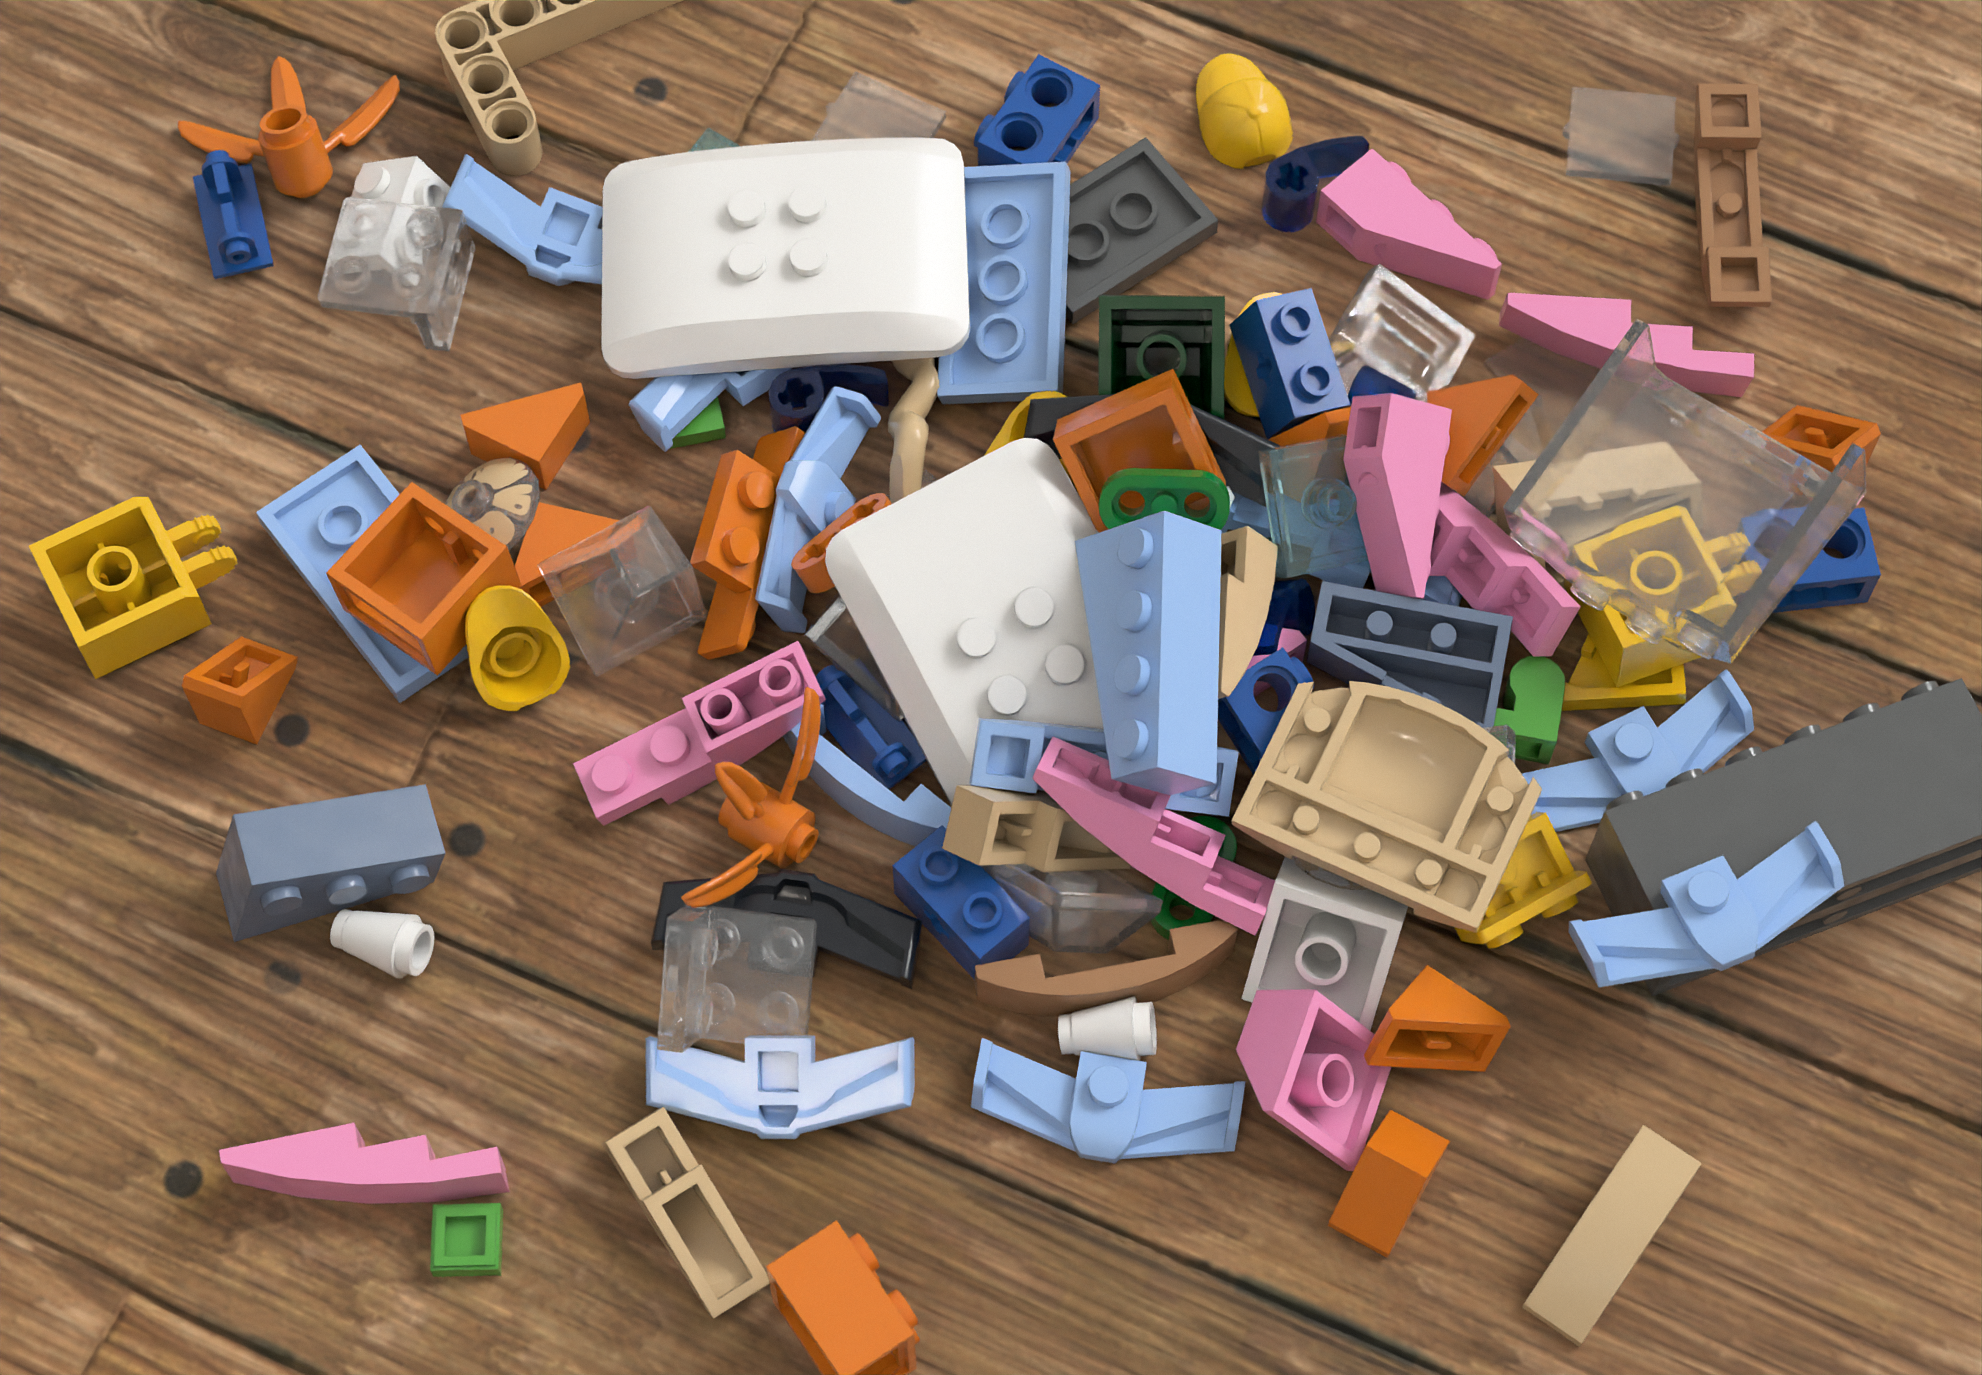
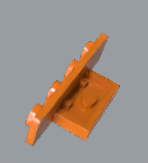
M797 426L762 436L757 442L753 459L739 450L721 454L689 564L717 581L697 651L699 655L708 660L743 652L754 634L756 626L755 616L759 605L755 600L776 501V488L785 463L790 461L806 433Z

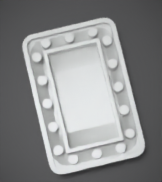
M837 139L702 150L621 163L612 169L605 178L602 224L601 349L608 368L612 373L622 378L639 379L942 357L953 354L962 348L969 337L970 309L964 163L958 148L945 139Z
M1022 438L1006 444L844 528L832 537L826 548L825 564L828 574L951 807L956 785H970L979 718L1042 722L1104 729L1075 546L1076 540L1099 532L1095 529L1080 496L1057 455L1049 445L1038 439ZM1026 864L984 865L988 870L997 875L1013 876L1032 868Z

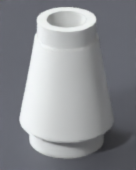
M343 909L334 919L330 940L332 946L343 949L345 952L396 978H403L407 974L418 976L426 968L433 951L434 931L430 925L423 924L420 917L415 914Z
M1133 996L1075 1011L1072 1014L1059 1015L1058 1035L1061 1053L1080 1056L1081 1051L1137 1061L1141 1060V1056L1156 1055L1157 1032L1153 1003H1137L1136 997Z

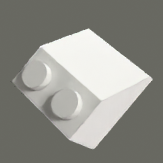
M1295 856L1292 860L1285 857L1273 886L1241 999L1253 1002L1257 990L1315 989L1368 1030H1371L1408 906L1368 888L1360 889L1355 885L1354 888L1350 889L1344 881L1321 873L1323 869L1318 870L1317 873L1307 874L1296 863Z

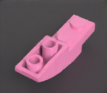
M799 641L683 697L682 700L686 708L573 763L596 819L605 826L661 797L670 805L716 780L715 764L732 762L736 765H741L799 724L802 718L805 687L816 691L820 704L826 700Z

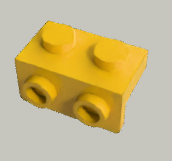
M1536 812L1530 816L1477 933L1454 927L1461 942L1486 943L1489 949L1502 946L1516 939L1524 932L1520 924L1540 913L1543 918H1549L1570 909L1579 901L1576 893L1593 884L1587 871L1573 869L1546 812Z

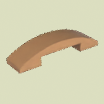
M1698 83L1696 88L1694 131L1696 220L1701 271L1709 307H1770L1772 303L1769 247H1763L1757 159V147L1762 138L1758 84Z
M1224 920L1170 929L1167 956L1045 978L1040 954L976 965L975 991L977 1000L1017 1013L1046 1017L1072 1014L1075 1011L1133 996L1136 997L1137 1003L1155 1002L1183 990L1222 964L1234 953L1238 929L1237 926Z

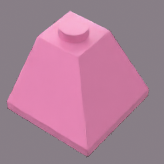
M1315 989L1257 990L1236 1051L1263 1111L1346 1171H1354L1365 1148L1391 1067L1367 1065L1363 1055L1375 1034Z

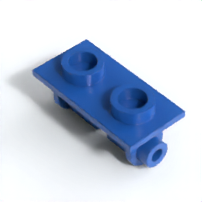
M215 150L208 153L205 157L206 162L201 168L202 175L193 176V182L214 279L274 266L252 164L238 166L236 160L230 158L229 153L224 150Z
M856 661L841 671H838L835 665H829L816 675V679L826 698L821 703L824 705L825 726L849 758L890 790L927 761L914 735Z

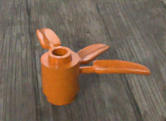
M278 56L271 68L272 110L267 112L260 121L261 131L258 135V140L189 121H178V130L184 139L208 153L215 150H224L229 153L230 158L235 159L239 163L250 162L254 155L265 157L276 189L285 195L306 198L319 193L333 175V168L328 153L340 143L344 146H353L364 138L393 105L400 91V82L396 75L390 77L361 107L333 130L329 138L323 142L316 120L312 116L307 115L304 96L292 65L285 58Z
M809 687L804 689L798 741L792 765L781 793L767 784L759 782L757 778L739 765L732 762L715 764L717 781L727 796L720 809L718 822L721 826L728 829L729 838L753 853L719 876L681 896L684 904L696 908L719 902L752 882L758 873L757 865L764 859L779 868H786L794 861L796 863L803 862L813 850L819 835V831L814 828L815 813L795 802L792 798L798 781L804 780L810 773L818 745L821 708L819 696L814 689Z

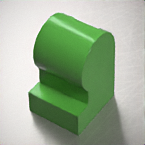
M1528 656L1520 659L1512 667L1503 694L1504 709H1496L1492 735L1510 750L1507 757L1548 765L1550 763L1557 743L1565 690L1564 674L1560 666L1551 659L1543 656Z

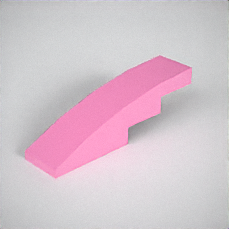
M1508 293L1499 314V326L1555 354L1613 375L1676 390L1742 397L1754 378L1753 353L1692 350L1693 327L1631 323V300Z
M1441 481L1439 494L1440 510L1435 521L1430 555L1431 572L1429 576H1445L1475 610L1512 616L1511 631L1532 656H1552L1581 606L1531 555L1498 525Z
M1052 736L1032 778L1080 826L1132 867L1192 905L1256 935L1266 913L1275 880L1217 856L1225 835L1165 809L1171 795L1111 779L1109 760Z
M355 1123L219 1150L221 1164L234 1183L303 1198L366 1204L442 1202L509 1192L505 1165L497 1147L435 1159V1154L426 1135L365 1147V1142Z

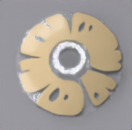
M512 457L492 459L469 472L454 487L444 504L506 545L510 551L522 539L534 520L540 500L539 480L525 462Z

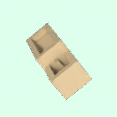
M1249 526L1221 534L1218 699L1230 696L1243 677L1257 649L1267 619L1274 586L1278 546Z
M956 785L942 847L946 851L977 865L1026 864L1041 872L1130 869L1131 865L1080 826L1046 791L1037 790L1036 793L971 785Z
M664 1107L657 1109L602 1143L635 1200L711 1318L714 1319L769 1284L766 1271L703 1166L698 1165Z
M1643 1125L1542 1275L1522 1308L1580 1347L1702 1163Z

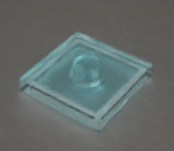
M1347 434L1258 451L1271 541L1278 546L1276 561L1277 577L1290 578L1368 561L1356 513V496L1350 488L1343 461Z

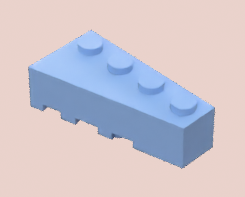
M1161 511L1076 540L1075 546L1111 779L1166 795H1174L1216 784L1222 530L1167 511Z

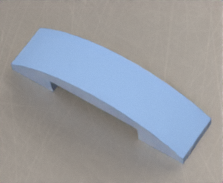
M820 704L819 739L809 776L825 793L859 820L892 838L915 847L941 825L947 829L951 807L924 785L920 784L905 801H902L822 736L826 732L824 705ZM801 722L783 735L793 754L796 750Z
M979 718L969 784L971 786L1036 793L1037 790L1045 791L1032 778L1052 736L1108 760L1104 729L1042 722ZM1217 747L1216 784L1171 795L1165 809L1229 817L1239 752Z

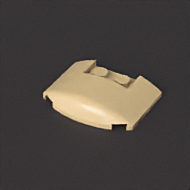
M1349 681V688H1335L1312 692L1314 682L1299 683L1232 818V825L1291 860L1296 856L1414 909L1415 915L1477 933L1540 797L1542 788L1538 782L1532 777L1528 785L1514 762L1507 757L1510 750L1497 738L1458 712L1435 701L1407 691L1366 682Z

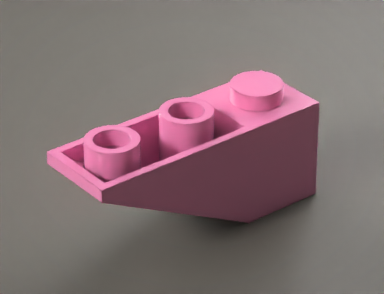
M1374 149L1368 151L1321 190L1316 223L1357 260L1487 300L1495 294L1502 263L1497 259L1493 249L1482 239L1471 237L1454 221L1450 211L1441 202L1430 200L1411 183L1409 176L1402 167L1394 162H1387Z
M1393 393L1352 397L1343 461L1376 591L1424 599L1426 582L1431 572L1430 555L1435 521L1440 510L1439 494L1444 460L1450 444L1449 427L1452 409Z

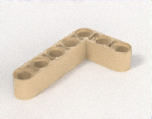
M477 0L442 16L436 25L435 35L445 75L490 162L497 171L510 176L527 174L537 167L543 153L534 110L513 70L683 0ZM491 90H492V91H495V92L489 93V94H482V93H484V92L491 91ZM514 135H518V136H519L518 138H515V139H506V138L509 137V136H514Z

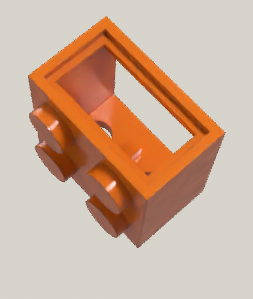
M1174 369L1057 419L1053 441L1098 532L1108 530L1099 513L1101 489L1106 480L1120 470L1128 468L1203 470L1216 475L1226 486V480ZM1127 491L1120 497L1121 502L1128 508H1138L1145 501L1143 496L1137 491ZM1199 492L1192 493L1185 499L1186 504L1194 510H1202L1210 503L1208 497Z
M413 482L400 493L326 572L343 610L437 676L466 645V614L476 596L486 588L497 585L513 586L516 588L521 585L520 578L506 545Z
M837 1220L766 1266L773 1303L821 1375H907L917 1368L915 1345L920 1342V1339L914 1327L919 1322L910 1305L897 1289L888 1294L883 1289L881 1281L875 1272L880 1268V1265L864 1238L858 1232L848 1238Z

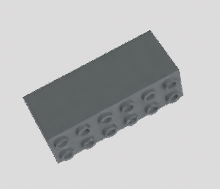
M1962 678L1942 686H1938L1936 681L1922 683L1906 692L1899 702L1880 708L1878 703L1863 705L1847 714L1843 718L1842 723L1823 730L1819 725H1810L1788 736L1784 744L1764 752L1761 747H1751L1730 757L1725 762L1724 767L1703 774L1701 769L1688 770L1672 778L1666 784L1665 789L1646 796L1641 791H1633L1614 799L1607 805L1585 859L1612 916L1615 917L1669 908L1660 893L1661 881L1722 855L1738 879L1805 831V828L1812 822L1816 821L1840 860L1844 887L1758 949L1754 957L1760 956L1982 871V714ZM1714 968L1644 981L1651 995L1655 996L1720 970Z

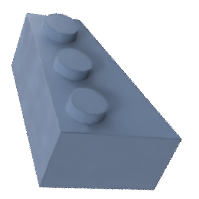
M1322 581L1307 662L1348 685L1349 681L1383 685L1435 701L1458 712L1492 735L1513 617Z
M424 784L233 814L216 875L233 940L236 942L396 893L406 894L418 891L435 881L446 853L427 787Z

